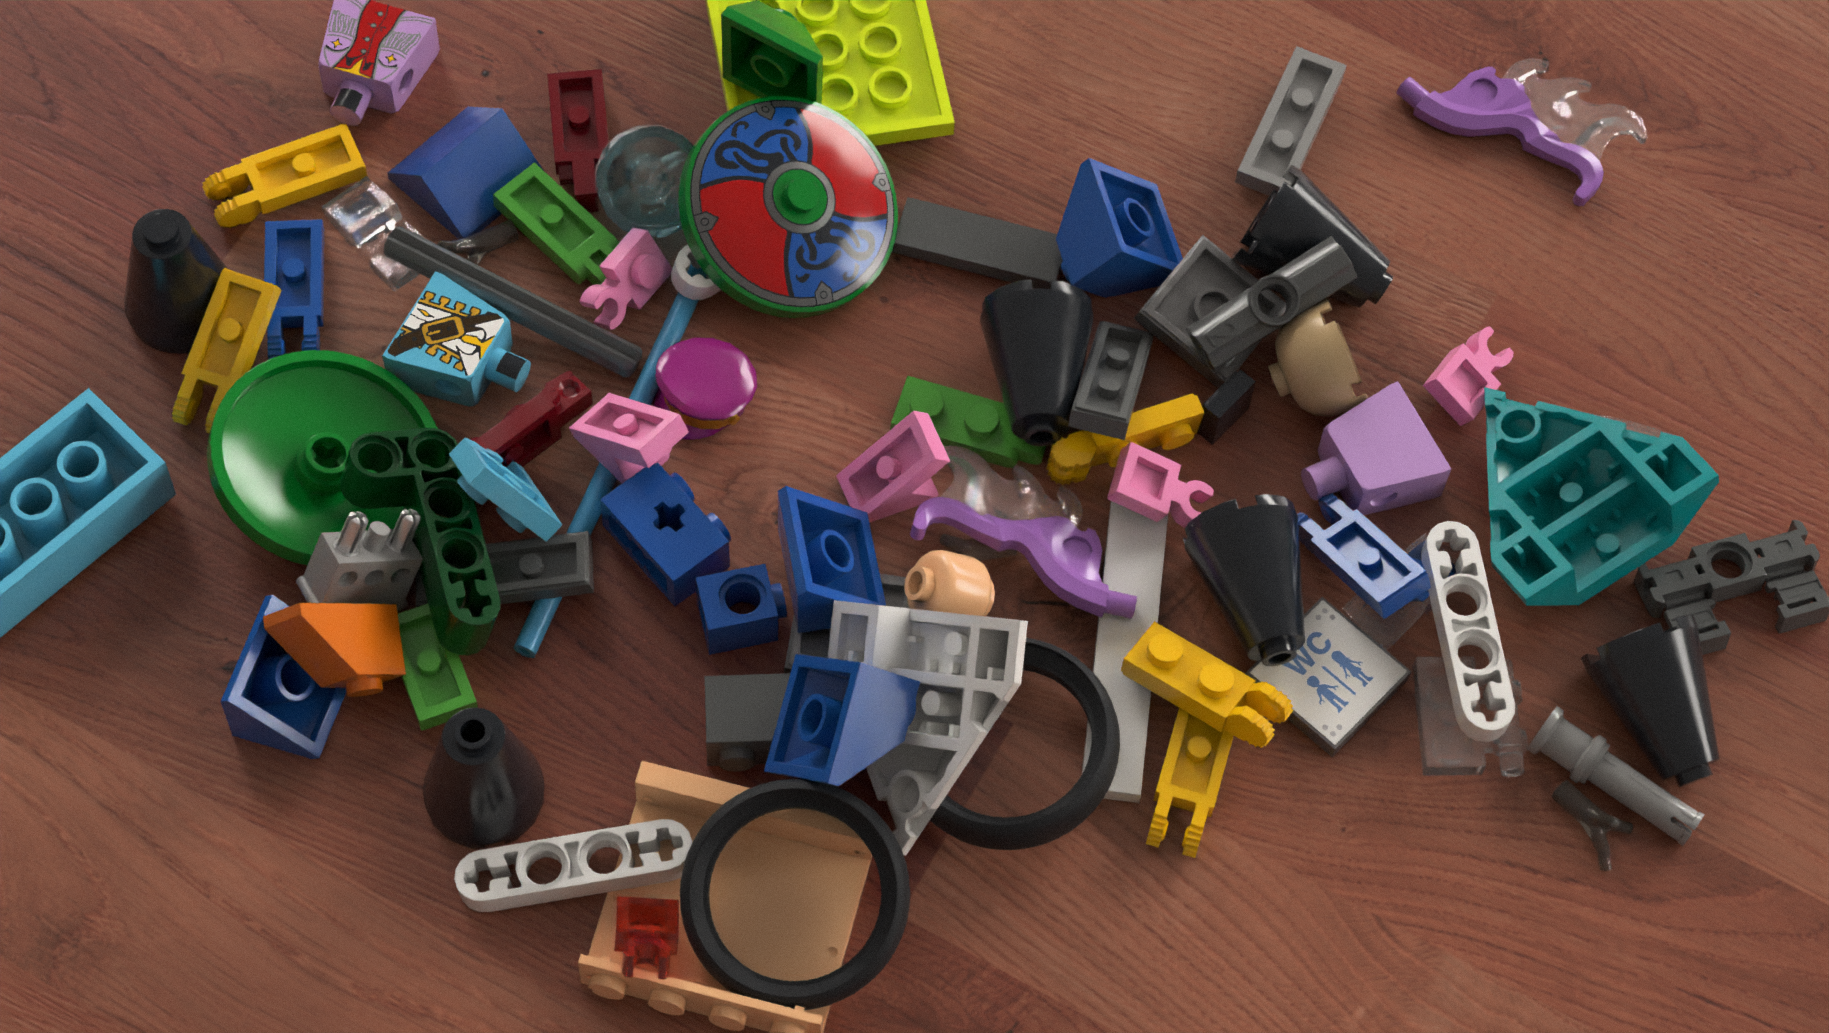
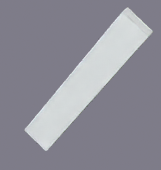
M1112 501L1110 502L1102 583L1107 584L1109 590L1137 596V603L1132 619L1104 613L1102 618L1098 616L1093 673L1103 684L1113 703L1120 730L1118 764L1110 788L1103 799L1139 803L1142 790L1151 691L1123 675L1121 667L1124 657L1154 621L1158 623L1168 515L1156 522ZM1088 719L1082 773L1087 765L1092 743V733Z

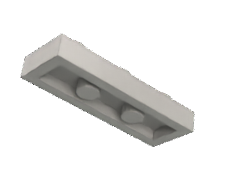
M1296 46L1238 168L1235 183L1266 195H1270L1273 189L1278 191L1284 182L1289 185L1291 184V182L1283 178V175L1291 165L1301 170L1344 78L1347 65Z

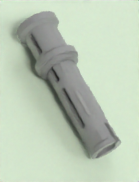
M1556 706L1527 750L1534 755L1542 752L1570 771L1569 779L1575 783L1579 781L1584 785L1586 780L1590 781L1683 846L1705 814L1700 811L1697 812L1608 752L1607 750L1610 745L1606 743L1607 739L1601 735L1594 738L1566 720L1564 718V710Z

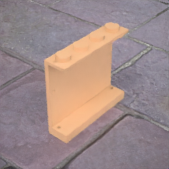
M641 761L635 780L636 804L629 825L659 819H672L685 826L693 842L702 826L715 811L736 795L750 788ZM795 808L783 809L752 820L728 841L721 851L712 872L709 891L710 911L721 941L729 952L744 966L772 979L783 981L810 980L839 969L843 964L872 860L869 848L849 826L819 811ZM671 839L660 841V849L657 853L661 861L673 859L672 853L676 848H674ZM638 843L630 844L629 846L635 861L634 868L642 867ZM621 853L619 855L615 870L620 866L622 862L623 855ZM681 878L670 882L607 893L588 956L581 954L578 961L581 983L588 985V988L592 989L594 994L613 1000L623 999L624 995L648 1000L650 1007L670 1015H682L685 1010L709 1016L708 1020L714 1025L733 1031L744 1030L745 1026L768 1031L769 1033L824 1032L831 1005L811 1010H805V1007L795 1005V1009L742 996L726 989L706 970L696 956L683 925L680 907Z

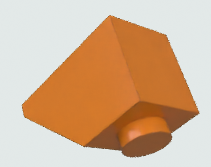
M298 603L263 617L264 629L321 688H346L347 696L349 697L368 696L382 692L383 682L406 675L396 604Z

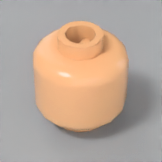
M934 550L922 556L908 572L904 584L910 609L987 616L994 603V584L985 565L974 557L950 551Z

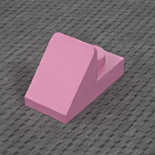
M608 393L569 427L573 437L621 483H624L643 468H650L657 462L662 466L669 459L672 447L689 433L680 414Z
M912 411L838 473L836 477L849 506L867 512L870 523L919 506L928 499L938 497V491L931 477L948 464L950 459L929 414Z

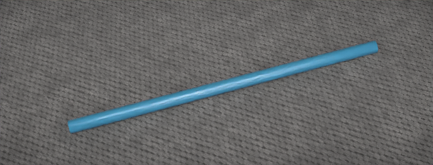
M692 264L690 265L687 273L691 277L701 274L706 279L707 275L702 268H695ZM679 292L677 293L629 399L648 405L652 404L659 388L655 377L658 359L670 346L681 341L699 300H692L684 297ZM600 462L566 534L588 531L591 536L601 515L600 499L612 491L617 480ZM562 597L535 600L513 647L517 653L529 658L536 656Z

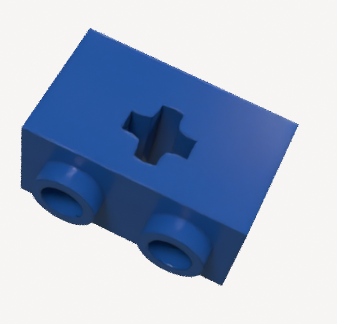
M657 462L650 468H643L600 499L602 524L674 606H677L696 592V577L720 573L730 567L729 542L731 541V536L726 526L715 514L709 513L705 515L693 502L695 500L694 494L686 481L675 472L669 475Z

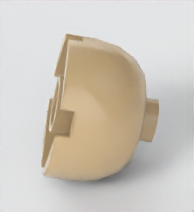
M1328 299L1302 312L1280 328L1275 341L1278 362L1269 365L1268 368L1280 397L1291 393L1301 409L1315 416L1333 417L1348 412L1368 399L1366 393L1358 397L1355 396L1351 384L1360 383L1362 380L1339 323H1336L1334 320L1326 324L1322 315L1332 310Z

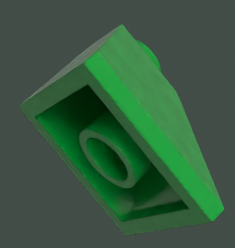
M758 0L727 6L721 14L723 78L760 98L791 96L822 104L823 56L805 25L800 23L788 11L779 8L774 9Z

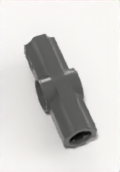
M1330 236L1274 273L1261 278L1252 287L1187 327L1186 331L1201 358L1209 365L1211 370H1214L1272 332L1279 330L1302 312L1357 279L1358 276L1342 246ZM1266 289L1279 292L1286 302L1284 315L1280 317L1265 315L1258 306L1259 293Z

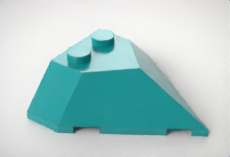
M1484 387L1491 564L1526 606L1580 605L1672 546L1719 483V475L1683 437L1661 432L1659 437L1627 430L1625 422L1542 401H1537L1536 405L1533 406L1506 399L1505 392Z

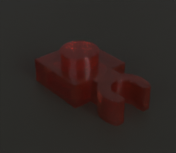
M617 896L614 952H623L622 974L625 977L633 978L635 966L649 964L657 968L658 979H666L669 975L671 955H677L679 900Z

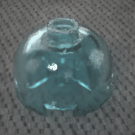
M660 124L635 125L617 133L602 149L595 167V193L605 214L626 232H629L632 228L648 230L651 236L666 237L682 230L678 206L679 184L684 163L694 145L680 132Z

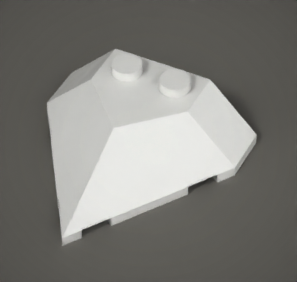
M834 600L828 658L862 662L920 681L916 696V714L912 723L908 726L905 741L866 767L878 801H886L896 826L893 834L901 847L903 855H907L1021 685L1028 621Z

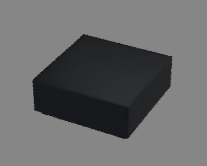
M1241 369L1238 372L1235 371L1203 403L1204 415L1197 433L1213 445L1249 409L1256 381Z

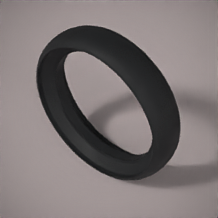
M1026 638L1023 670L1044 675L1058 682L1082 706L1092 733L1091 751L1082 775L1073 788L1054 804L1035 813L1017 817L983 815L961 806L946 795L930 821L947 834L968 844L987 849L1020 850L1036 847L1058 839L1080 825L1096 809L1110 788L1115 776L1120 750V730L1113 703L1098 677L1084 663L1069 652L1053 644Z
M787 779L763 783L736 795L724 803L711 815L694 838L683 866L680 882V907L683 925L688 940L702 965L729 991L795 1009V1005L805 1007V1010L825 1007L839 1002L865 987L881 972L896 951L904 933L910 907V882L906 861L898 841L886 822L875 810L855 795L833 785L805 779ZM794 808L809 809L828 814L840 820L855 831L869 848L878 868L881 883L879 915L865 945L849 962L839 969L810 980L783 981L772 979L744 966L729 952L721 941L710 911L709 891L711 876L715 863L725 845L746 824L774 811Z

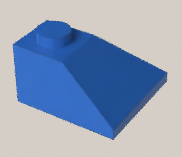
M1091 158L1081 163L1056 236V242L1063 260L1061 268L1065 278L1071 285L1105 298L1161 286L1183 257L1157 184Z
M795 654L764 771L775 775L840 786L905 741L908 726L912 723L916 714V696L920 681L862 662Z

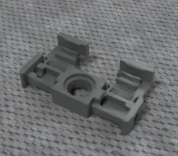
M1792 520L1786 533L1749 542L1746 534L1742 533L1692 547L1687 560L1650 570L1646 563L1638 567L1634 579V585L1648 613L1652 617L1661 618L1664 607L1667 611L1664 612L1663 616L1669 628L1677 626L1680 629L1676 617L1690 614L1694 616L1698 625L1702 655L1726 649L1731 636L1725 620L1718 622L1711 610L1715 608L1716 603L1760 591L1764 582H1766L1764 588L1767 594L1774 592V599L1779 600L1781 604L1776 609L1779 618L1775 628L1779 634L1826 621L1829 615V597L1814 572L1820 554L1815 544H1805L1808 531L1799 520ZM1719 559L1730 560L1739 566L1742 575L1730 579L1721 577L1712 569L1711 563Z

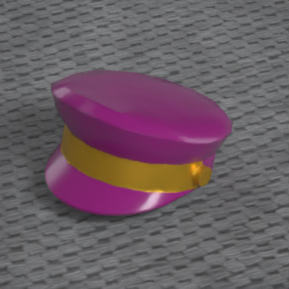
M696 337L678 342L664 351L658 359L655 377L659 388L654 397L653 406L681 415L689 431L682 439L695 440L712 436L729 425H735L740 420L746 405L753 399L757 389L756 370L747 355L731 343L714 338Z

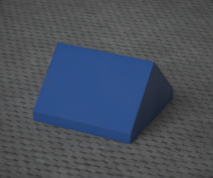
M468 106L387 174L390 181L466 245L502 214L494 207L493 194L534 162L542 170L543 168L502 108Z
M788 486L778 490V533L797 632L803 633L831 628L834 600L886 606L867 512Z
M274 595L265 596L221 699V705L232 736L309 759H319L347 691L346 688H321L264 629V616L290 607Z

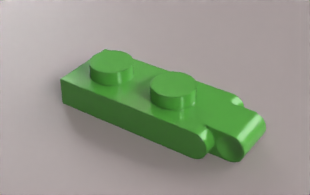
M535 162L493 194L494 207L574 282L581 284L586 279L593 285H601L606 277L599 266L620 242Z
M907 376L890 427L891 430L912 411L928 413L945 450L1006 468H1014L1018 461L1033 465L1040 464L1047 447L1030 445L1013 433L1004 403L911 376Z

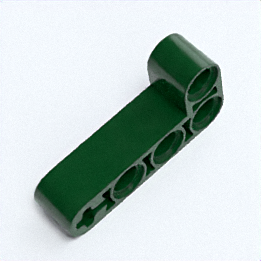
M436 428L371 432L359 436L350 447L340 480V489L344 498L352 505L363 509L403 506L404 509H413L419 513L421 521L412 541L423 558L419 569L436 636L440 644L457 655L478 653L485 647L501 608L500 597L474 499L458 484L457 479L462 473L449 455L458 445L456 439L449 433ZM365 469H370V470H373V471H375V472H377V473H372V472H370V471H368V470H365ZM435 513L442 514L444 516H447L448 518H443L441 516L436 515ZM448 563L460 566L462 569L454 568L450 566Z

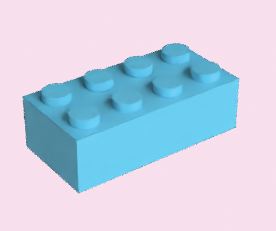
M89 388L0 458V638L176 495L165 461Z

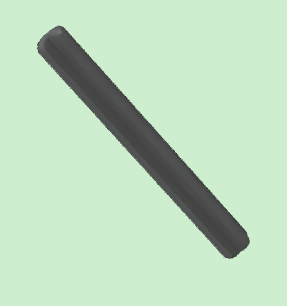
M402 226L395 227L385 241L384 254L386 257L430 279L435 271L445 275L505 314L507 318L623 377H631L640 364L643 351L639 346Z

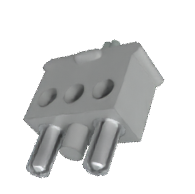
M404 509L394 529H390L383 522L374 521L370 524L368 530L365 531L368 524L367 516L359 511H356V513L352 511L348 514L341 532L321 533L304 575L296 580L307 603L396 604L397 611L406 608L408 605L406 600L407 594L423 560L412 541L421 521L419 513L413 509Z

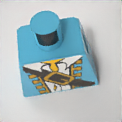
M436 271L382 355L385 369L397 376L414 392L469 407L479 403L491 381L514 392H518L524 385L531 367L529 360L510 352L513 341L510 320L506 315Z

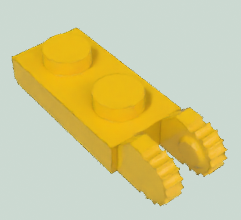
M343 123L241 159L242 163L222 169L221 172L210 174L208 178H205V182H202V187L208 199H212V201L233 197L231 200L227 199V201L221 202L220 205H217V209L214 210L215 218L220 227L231 228L253 221L260 212L264 215L368 178L364 161L347 124L344 125ZM250 184L252 191L241 194Z
M227 268L222 270L181 373L185 377L173 407L172 419H174V422L183 425L191 423L202 399L203 384L217 388L206 417L205 430L206 433L210 434L215 414L224 396L233 384L252 368L282 291L277 285Z
M1194 393L1133 412L1125 440L1085 430L1069 434L1067 438L1061 437V440H1057L1055 445L1051 447L1049 455L1051 458L1048 459L1046 470H1048L1047 475L1056 484L1060 483L1062 486L1064 484L1070 485L1072 481L1077 483L1085 480L1091 467L1108 462L1110 467H1116L1121 449L1130 442L1146 449L1161 445L1164 450L1175 449L1187 444L1197 434L1204 415V410L1198 396H1194Z
M1155 621L1123 659L1121 667L1123 675L1220 732L1225 730L1255 747H1266L1275 735L1273 733L1275 729L1272 728L1273 724H1270L1269 720L1280 724L1285 722L1293 712L1291 700L1282 691H1277L1276 687L1267 682L1255 683V679Z
M1181 708L1178 710L1153 801H1156L1157 805L1146 844L1159 848L1160 842L1165 838L1169 824L1167 816L1170 806L1194 812L1191 824L1186 827L1182 841V847L1184 848L1182 855L1195 858L1207 816L1211 817L1234 735L1225 730L1222 732L1216 730Z

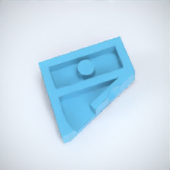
M466 437L449 453L462 473L457 479L461 488L481 505L488 499L498 506L496 508L498 514L517 532L522 533L528 528L547 542L562 526V523L525 469L518 463L512 461L507 467H504L501 464L504 460L498 453L488 448L485 449Z

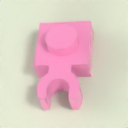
M632 228L599 266L606 277L601 285L595 284L588 287L582 294L579 302L582 306L598 309L604 303L603 310L594 320V324L608 330H613L621 324L626 314V307L640 310L670 276L672 267L648 230Z
M1490 326L1470 336L1466 345L1463 343L1450 350L1423 384V387L1460 426L1474 420L1485 406L1484 387L1494 390L1499 388L1501 383L1492 373L1509 364L1514 352L1510 348L1497 353L1495 356L1490 353L1487 347V340L1494 332Z
M1130 442L1120 451L1107 499L1156 522L1163 519L1170 512L1173 519L1185 528L1191 520L1201 514V512L1192 508L1189 498L1202 504L1213 496L1214 490L1202 481L1193 480L1184 483L1178 480L1180 464Z

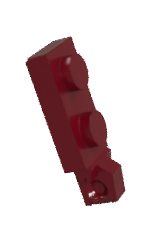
M602 69L548 73L556 175H559L560 185L574 184L575 200L589 213L599 212L596 182L610 181L609 170H612Z
M567 371L545 383V389L527 403L513 407L501 422L482 436L474 437L470 440L478 443L485 449L488 448L498 453L504 460L501 463L504 467H507L512 461L523 467L562 438L560 428L593 404L591 390L574 376L571 371Z

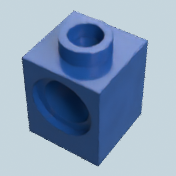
M765 564L696 577L697 607L709 655L778 641V619L787 617L786 602L781 583L770 584ZM740 602L750 603L756 607L754 611L748 614H738L729 608Z

